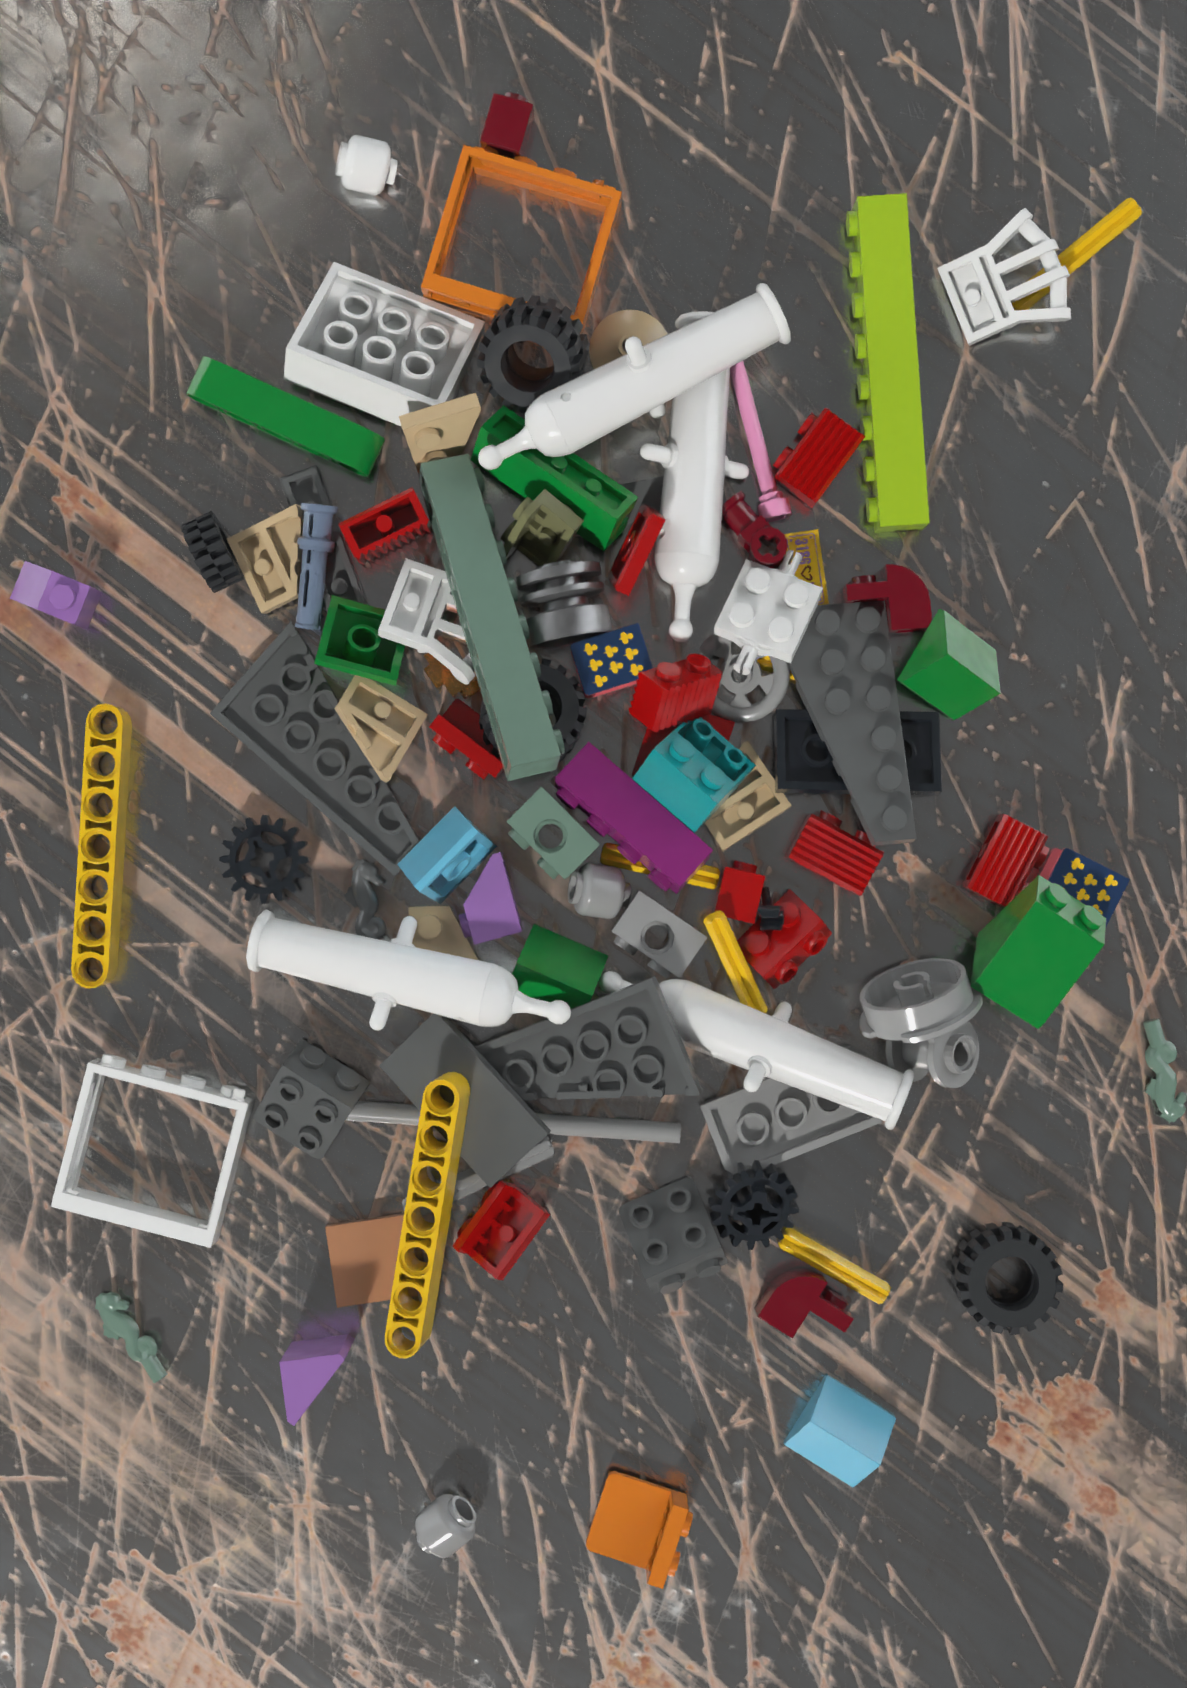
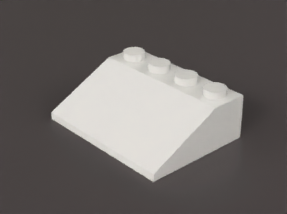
M333 262L286 347L284 380L401 426L399 419L401 415L456 399L483 332L485 321Z

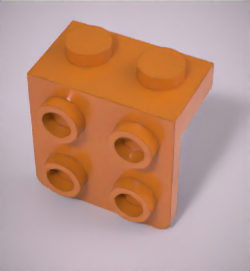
M611 1471L606 1477L586 1538L587 1549L591 1552L646 1569L647 1584L663 1589L667 1575L674 1577L678 1568L680 1552L676 1551L680 1536L686 1538L691 1528L693 1513L689 1512L687 1494L617 1471Z

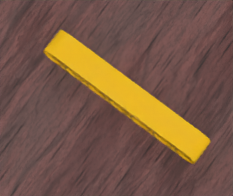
M106 703L98 704L89 711L85 725L71 972L75 982L81 987L88 989L106 985L115 978L119 957L132 721L128 712L123 708ZM113 712L117 717V728L114 732L105 734L101 728L102 718L106 714ZM106 753H110L115 759L114 770L108 775L102 774L98 765L100 758ZM103 794L110 796L113 803L111 812L105 817L100 815L96 808L97 800ZM100 835L106 836L110 842V850L104 857L98 856L94 850V842ZM97 876L103 877L108 885L107 893L102 898L95 896L91 888L92 881ZM94 917H99L105 924V933L100 939L93 937L89 931L90 921ZM91 958H96L103 966L102 976L98 980L93 979L87 973V963Z
M457 1072L442 1074L430 1082L423 1093L385 1330V1345L388 1351L398 1358L413 1356L430 1338L470 1099V1085L467 1079ZM441 1085L448 1086L453 1091V1103L446 1102L441 1097ZM434 1126L442 1127L448 1135L447 1143H442L435 1138L433 1134ZM427 1166L434 1167L439 1171L441 1183H436L428 1177ZM421 1207H426L433 1212L435 1217L434 1223L428 1222L422 1217ZM414 1247H419L427 1253L428 1262L420 1261L416 1257ZM408 1287L417 1289L421 1294L422 1301L413 1300L408 1293ZM401 1327L409 1328L415 1335V1341L407 1339L403 1335Z

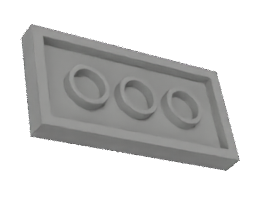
M851 1044L844 1047L855 1052ZM768 1077L762 1080L759 1089L755 1092H748L743 1086L699 1104L724 1169L733 1175L738 1173L737 1163L742 1162L747 1170L752 1168L754 1160H759L763 1170L771 1163L774 1165L883 1122L881 1119Z

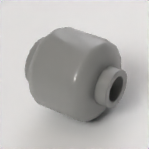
M586 863L581 866L579 871L572 873L568 885V901L570 904H574L575 910L580 915L611 919L617 916L621 907H627L629 904L631 885L625 882L623 872L618 867Z
M441 1494L416 1516L415 1521L416 1539L422 1550L440 1558H448L471 1540L475 1535L476 1514L472 1505L464 1497Z

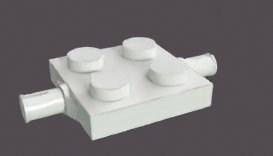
M794 550L786 552L779 569L769 568L746 559L714 626L715 635L733 641L742 649L733 666L734 670L738 673L741 672L743 667L742 674L749 675L757 655L773 656L788 663H791L823 590L822 587L798 579L794 575L803 559L802 555L798 552L795 553L793 558Z

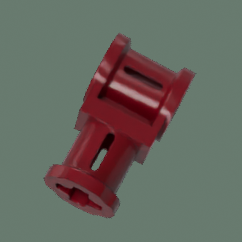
M742 491L734 494L722 505V519L738 536L737 541L748 553L750 561L769 568H778L783 562L788 548L784 533L779 529L773 528L762 515L758 517L744 500L746 495ZM761 543L765 546L773 543L776 546L774 554L772 555L768 552L765 555H761L759 553L762 546Z

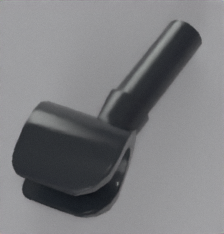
M763 887L761 893L762 905L758 906V914L761 916L760 929L782 930L784 925L783 906H773L771 889Z

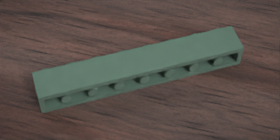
M469 453L421 463L419 485L507 781L556 770L560 756L565 752L563 738L559 729L553 730L549 718V715L553 714L552 702L548 691H541L537 677L541 676L539 659L535 652H529L526 639H529L527 620L524 614L518 615L514 603L518 601L516 584L512 577L507 578L503 567L507 562L505 548L501 540L495 541L492 528H495V517L491 505H484L481 492H484V482L480 468H473Z

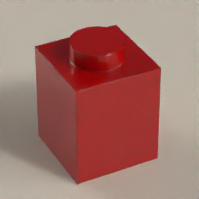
M734 860L732 868L722 866L712 913L722 911L727 918L755 924L765 875L756 874L757 865Z

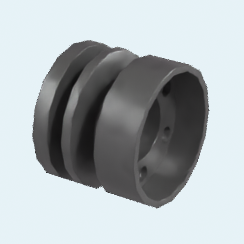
M576 560L553 562L539 566L533 571L516 577L518 590H536V592L520 597V605L523 607H540L541 612L526 619L529 628V639H527L529 649L570 645L612 631L608 605L588 603L589 597L605 590L603 582H585L601 575L600 562H579Z

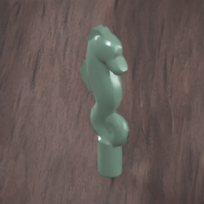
M1154 1018L1143 1022L1150 1044L1145 1051V1060L1148 1066L1156 1073L1155 1079L1150 1077L1149 1082L1145 1085L1146 1089L1144 1092L1152 1100H1155L1160 1111L1159 1116L1170 1123L1171 1121L1175 1122L1185 1113L1186 1107L1184 1103L1187 1100V1094L1180 1092L1175 1098L1177 1086L1176 1073L1168 1064L1177 1058V1049L1171 1041L1165 1040L1160 1019Z
M115 1292L99 1294L96 1297L95 1309L99 1310L104 1322L103 1335L116 1340L123 1338L128 1355L133 1361L140 1362L153 1383L168 1375L156 1355L158 1350L155 1340L151 1336L146 1335L139 1337L138 1324L132 1317L122 1311L129 1308L130 1302L121 1299L120 1295Z

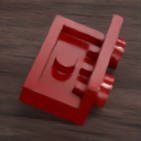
M455 699L442 716L438 714L430 724L429 728L436 732L432 740L451 755L456 748L466 755L469 760L465 766L483 780H485L488 774L498 779L504 771L501 758H497L492 753L493 745H486L482 738L484 729H480V714L460 699Z
M791 889L773 905L783 906L784 925L782 930H761L760 917L737 940L745 960L773 989H776L780 984L789 982L796 975L798 967L809 956L819 953L825 947L827 938L832 934L823 920Z
M499 1181L485 1192L481 1200L482 1206L474 1217L469 1218L462 1224L458 1230V1239L453 1244V1248L459 1253L468 1254L496 1280L503 1281L551 1214L517 1185Z

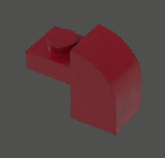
M886 564L880 570L881 581L876 582V575L856 576L851 578L852 584H846L841 589L842 603L885 600L889 634L926 631L932 621L931 600L928 589L922 579L906 567Z
M795 1268L778 1275L770 1282L754 1307L757 1317L792 1339L810 1311L843 1332L847 1331L854 1320L849 1309L846 1308L849 1302L829 1289L823 1294L822 1291L828 1283L822 1273L808 1268Z

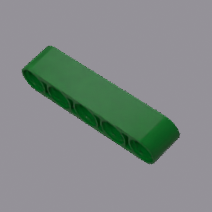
M206 356L202 357L186 392L187 396L205 406L364 477L370 476L386 440L379 434Z

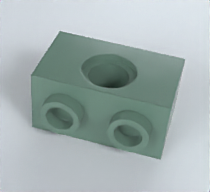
M542 786L506 821L512 827L507 834L524 851L531 846L542 857L536 863L552 879H555L560 874L566 880L600 845ZM554 824L561 829L563 839L559 846L546 848L541 844L539 833L545 825Z

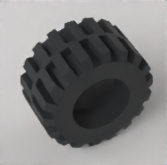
M531 295L528 303L525 302L523 297L514 299L511 306L505 304L498 314L494 316L480 342L478 349L480 354L477 358V365L480 368H484L480 374L483 384L490 382L489 393L494 398L498 395L503 397L502 404L510 408L511 404L519 406L518 412L525 413L529 405L541 394L569 382L583 373L589 353L586 350L589 343L587 334H580L583 325L579 318L572 321L570 318L572 310L567 306L562 310L555 307L557 300L549 298L547 303H543L540 300V296ZM519 341H531L541 345L552 357L554 365L548 368L529 366L518 357L513 344Z
M543 658L540 664L541 676L537 678L541 691L547 690L552 702L553 713L556 719V723L552 728L553 730L559 729L563 738L565 752L561 754L560 762L564 759L567 752L570 753L582 731L587 708L583 707L586 698L584 691H577L579 682L575 676L567 679L565 677L567 672L565 667L559 665L557 669L550 667L552 660ZM483 700L479 719L480 729H484L482 738L486 745H493L492 753L499 758L500 754Z
M1002 1222V1226L999 1227L995 1223L985 1224L986 1230L983 1232L976 1228L970 1233L973 1238L968 1243L962 1240L958 1246L962 1252L960 1256L954 1255L952 1260L955 1272H951V1281L956 1286L954 1291L957 1298L983 1327L989 1326L993 1332L1002 1334L1003 1329H1005L1010 1335L1020 1334L1019 1328L1024 1327L1028 1332L1037 1329L1034 1322L1040 1318L1045 1323L1050 1318L1046 1312L1048 1308L1057 1309L1060 1303L1055 1297L1056 1292L1063 1293V1283L1058 1279V1276L1063 1275L1061 1266L1055 1261L1056 1255L1039 1237L1023 1226L1015 1227L1012 1223ZM1006 1257L1022 1258L1027 1266V1278L1023 1287L1016 1294L1007 1298L990 1296L986 1292L985 1280L991 1266Z

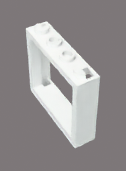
M103 1054L102 1059L97 1058L88 1062L51 1207L212 1248L219 1240L255 1099L246 1097V1090L239 1087L222 1085L221 1090L205 1086L206 1080L200 1077L182 1075L181 1079L165 1076L167 1070L158 1066L143 1064L141 1069L126 1065L127 1059L115 1055ZM106 1076L237 1110L208 1221L77 1187Z

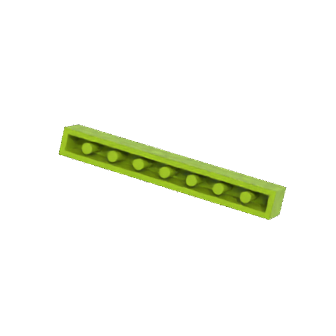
M907 193L857 196L852 211H847L846 230L848 237L854 236L855 252L849 253L850 277H857L858 293L852 294L853 318H860L861 334H855L856 359L863 360V375H858L857 389L859 400H865L866 416H861L860 432L865 436L863 441L868 440L869 456L863 458L865 482L871 481L872 497L866 499V516L868 522H874V533L923 530L930 524Z

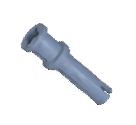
M301 502L300 509L304 511L302 536L298 537L297 544H299V549H303L295 627L321 630L328 552H332V548L335 546V542L331 540L333 515L338 513V507Z

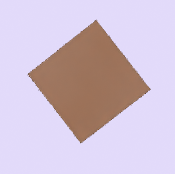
M404 1213L331 1223L325 1226L337 1308L391 1299ZM408 1287L410 1297L418 1296L419 1291L417 1289Z

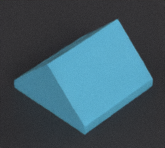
M454 806L397 865L420 893L441 904L485 860L497 845Z
M825 1374L783 1443L846 1484L855 1487L881 1465L896 1417L835 1378Z

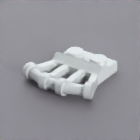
M1026 208L1022 209L987 245L937 268L969 346L1005 329H1010L1018 323L1071 320V308H1067V278L1070 276L1068 269L1065 265L1061 266L1056 254V251L1059 250L1056 240L1050 239L1031 220L1033 215ZM1017 233H1020L1033 246L997 264L993 259ZM1035 260H1041L1045 270L1044 274L1006 291L1001 276ZM1050 286V308L1014 310L1013 302Z
M405 558L378 629V636L415 648L418 653L431 654L446 666L457 680L468 685L475 677L470 653L461 660L435 639L436 635L467 645L462 626L442 620L445 610L457 613L446 572Z

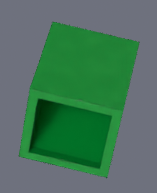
M1038 875L977 934L970 987L1039 1029L1105 945L1106 918L1093 906L1085 905L1068 894L1059 884L1051 883Z

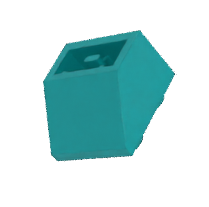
M699 717V719L694 718L693 721L688 720L687 723L682 722V725H679L652 750L632 779L695 833L718 810L756 765L741 750L734 747L718 733L710 723Z

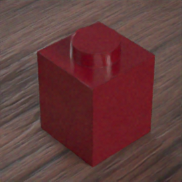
M506 92L504 95L493 93L480 139L481 148L485 149L486 145L498 151V155L514 159L515 156H524L534 122L533 104L529 103L527 98L517 93Z

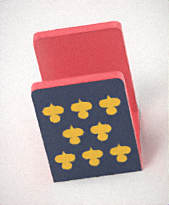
M639 623L573 643L570 646L573 662L586 699L637 684L636 680L639 679V672L653 669Z
M1053 848L1039 873L1040 876L1049 882L1062 886L1068 894L1080 902L1096 908L1106 918V926L1130 881L1129 878L1069 848H1063L1062 850Z

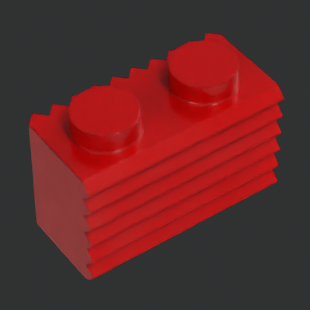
M824 408L819 416H816L814 413L808 416L797 432L803 437L794 450L787 445L773 464L778 469L774 477L775 481L811 508L815 506L865 438L862 433L851 427L850 424L839 418L835 413H832L828 408Z
M413 487L338 523L353 556L363 565L366 564L367 560L373 561L374 556L380 558L381 553L387 554L389 549L394 551L396 546L402 547L403 542L409 544L410 539L416 540L418 535L424 537L425 531L430 533L432 531V525Z
M696 653L689 654L686 659L673 663L661 662L656 668L638 673L639 679L636 680L637 686L634 687L635 693L632 694L634 700L630 701L632 707L628 708L629 712L654 732L664 730V728L670 729V726L676 727V724L682 725V722L687 723L688 720L693 721L694 718L699 719V717L711 715L723 671L713 665L709 658Z
M822 810L818 816L812 813L808 814L785 857L853 894L861 896L884 852L871 845L866 833L857 830L853 836L840 829L843 821Z
M998 814L961 887L1005 908L1029 885L1026 880L1032 868L1039 869L1044 863L1049 852V847L1045 846L1049 836L1009 815Z

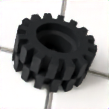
M213 511L181 525L184 539L189 546L188 549L195 559L194 562L199 567L202 577L206 580L213 593L244 580L245 577L227 541L228 536Z

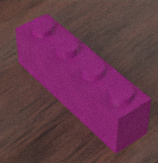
M589 741L555 777L554 787L558 790L556 792L557 797L570 809L574 810L578 807L589 817L586 820L587 823L599 835L605 837L609 834L620 844L617 849L627 860L633 864L639 861L651 871L648 874L649 878L662 890L667 891L670 888L678 894L710 858L713 851L712 848Z

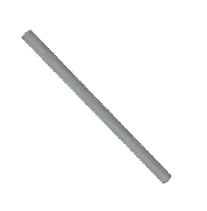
M358 1101L346 1121L418 1125L420 1111L413 1104ZM535 1113L551 1130L548 1133L550 1135L680 1143L681 1123Z

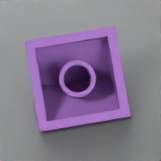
M345 1334L290 1343L279 1362L286 1416L290 1424L295 1426L343 1363L355 1340L352 1336Z

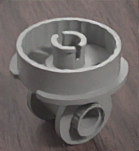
M943 958L917 960L891 968L870 980L860 992V1002L863 1008V1013L859 1019L860 1030L864 1037H878L886 1040V1060L890 1068L902 1073L907 1069L913 1070L915 1074L913 1082L921 1080L930 1072L937 1084L947 1088H959L970 1080L978 1063L979 1041L974 1027L968 1021L980 1010L983 997L980 992L970 987L966 969L961 963Z

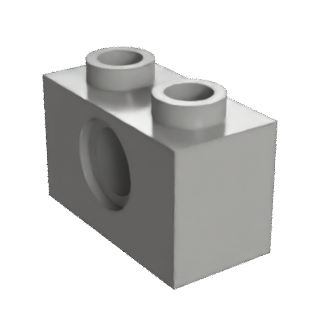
M640 890L636 892L611 929V932L617 935L614 940L616 945L633 956L637 950L651 958L647 966L668 979L671 973L680 978L708 938ZM660 925L666 928L668 940L664 946L652 948L646 944L645 933L651 926Z

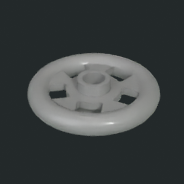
M714 633L711 634L700 646L697 654L706 656L710 661L713 656L725 660L721 666L723 673L719 688L721 685H724L728 691L736 694L730 704L724 702L716 695L712 713L720 718L741 723L756 721L770 714L781 703L787 692L790 680L788 662L769 656L774 673L762 676L761 667L757 659L765 656L757 655L746 680L743 682L737 681L733 676V666L740 653H732L733 641ZM760 685L766 695L760 701L752 704L746 694Z

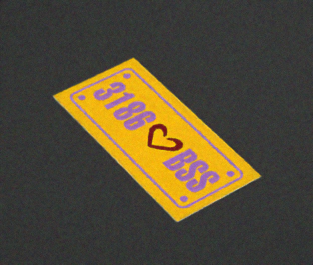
M818 529L784 534L788 544L787 551L794 550L793 558L796 552L800 553L803 558L794 575L798 579L822 587V596L818 605L829 604Z

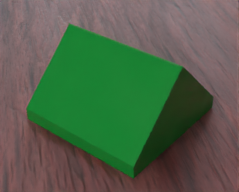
M332 595L314 664L396 686L405 645L378 636V629L385 614V609Z
M939 609L897 681L948 718L956 720L1001 694L997 655L993 647L946 611Z
M533 924L512 975L517 979L518 989L523 994L547 1002L562 1000L571 1009L591 1001L609 955L537 924Z

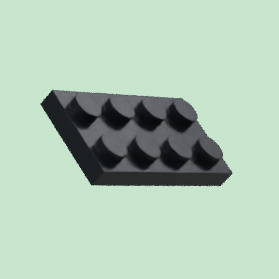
M776 709L774 713L775 793L850 794L841 775L838 776L825 741L822 742L808 711L804 709ZM900 711L911 795L939 796L942 792L939 712Z

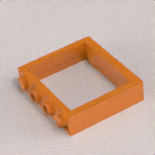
M463 144L421 284L423 296L427 299L489 318H494L505 304L511 306L514 299H517L443 277L475 173L605 212L575 313L570 316L572 321L579 318L583 325L580 334H583L621 208L622 192L614 187L604 185V180L595 179L591 183L578 179L574 172L564 168L556 167L551 171L538 167L534 160L524 156H515L514 159L498 155L497 150L487 145L484 149Z

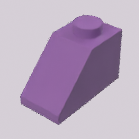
M25 561L10 599L87 630L102 592L79 581Z
M502 852L492 854L463 904L465 913L459 914L464 937L472 936L474 945L523 931Z

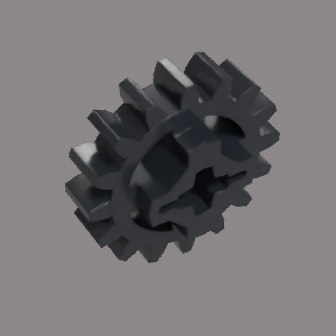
M262 815L260 825H257L253 818H246L247 829L243 830L238 826H234L231 830L236 839L234 841L224 840L222 843L226 848L230 849L229 855L219 857L220 862L229 863L230 869L226 870L222 876L223 878L234 877L236 882L231 888L233 892L243 888L246 889V901H252L256 894H259L261 904H269L271 894H274L278 901L285 900L284 889L287 888L295 893L299 890L294 882L295 879H307L308 874L300 868L301 864L311 862V857L301 856V850L309 844L307 841L297 842L295 840L300 831L298 827H293L288 831L284 829L286 826V819L279 818L274 825H271L269 815ZM264 832L277 834L286 843L275 845L269 842ZM247 841L249 845L245 859L239 861L241 848ZM262 849L265 853H273L274 859L269 862V870L266 866H258L257 859L262 857ZM292 858L290 871L284 878L281 872L285 861ZM252 873L260 876L267 887L255 885L245 876Z
M754 1160L752 1168L746 1170L743 1163L740 1162L737 1163L738 1173L733 1175L725 1170L723 1174L726 1182L724 1184L714 1182L712 1185L717 1196L708 1198L710 1208L713 1210L709 1214L713 1225H717L720 1237L723 1239L729 1236L732 1246L737 1247L742 1240H745L748 1250H753L755 1241H761L763 1246L767 1248L770 1245L769 1237L774 1235L779 1240L784 1238L781 1231L783 1226L788 1228L794 1227L795 1224L789 1214L799 1213V1208L795 1201L798 1195L794 1186L790 1185L791 1182L785 1172L778 1175L774 1164L771 1163L765 1170H762L759 1160ZM765 1185L772 1187L779 1195H775L773 1190H765ZM733 1220H741L742 1225L734 1222Z

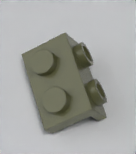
M546 489L534 501L527 497L512 516L516 520L507 527L500 538L505 543L506 559L518 549L538 566L559 562L584 520Z

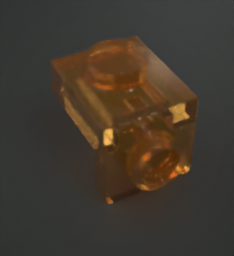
M427 653L424 655L430 665L423 670L437 689L444 685L454 699L462 695L465 700L480 691L476 673L468 685L463 684L453 676L446 666L431 654Z

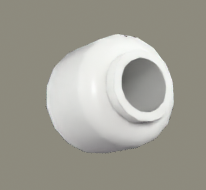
M354 135L349 139L348 143L341 142L335 175L341 177V183L344 188L376 196L383 191L385 183L393 185L398 160L390 158L391 149L385 141Z

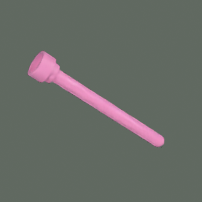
M741 361L730 367V376L762 496L759 497L760 504L757 506L759 516L762 515L768 523L790 517L792 510L789 499L783 496L782 491L777 490L744 361Z

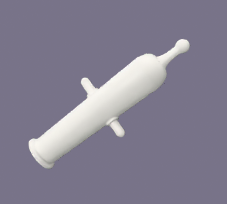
M759 283L756 286V293L643 346L638 337H629L625 342L627 354L547 391L536 398L525 412L524 428L514 437L497 446L488 445L483 447L478 455L480 465L488 470L497 469L504 459L520 451L536 448L545 456H565L647 412H650L653 418H662L666 413L665 402L778 341L783 344H788L791 341L787 320L774 293L767 284Z
M697 311L681 314L676 319L675 326L680 329L714 312ZM730 368L673 398L668 444L665 447L646 443L640 448L642 458L660 462L663 468H665L660 514L666 520L656 540L655 563L662 580L672 585L674 589L675 612L674 620L669 626V635L677 642L687 641L692 636L693 627L689 620L693 594L697 587L707 584L713 578L718 567L724 478L726 476L743 480L749 474L747 465L729 461L725 455Z
M264 910L257 917L250 933L246 955L247 966L250 970L259 972L262 968H267L370 996L375 1005L369 1024L376 1031L384 1028L391 1007H396L397 1004L481 1027L500 1026L505 1024L512 1014L530 1013L547 1017L555 1024H563L571 1016L569 1005L562 1000L547 1002L531 998L520 992L517 979L501 966L416 948L412 944V940L417 928V920L412 916L403 918L397 937L391 939V942L277 919L275 914L269 910Z
M613 971L605 972L599 979V987L606 994L633 985V983L623 980L621 975ZM668 979L659 984L684 1046L747 1069L748 1073L743 1084L748 1092L757 1091L763 1078L768 1077L885 1121V1127L889 1130L895 1127L914 1080L915 1074L913 1070L907 1069L902 1073L789 1024L788 1020L792 1013V1007L787 1002L779 1003L774 1014L770 1016L689 980Z

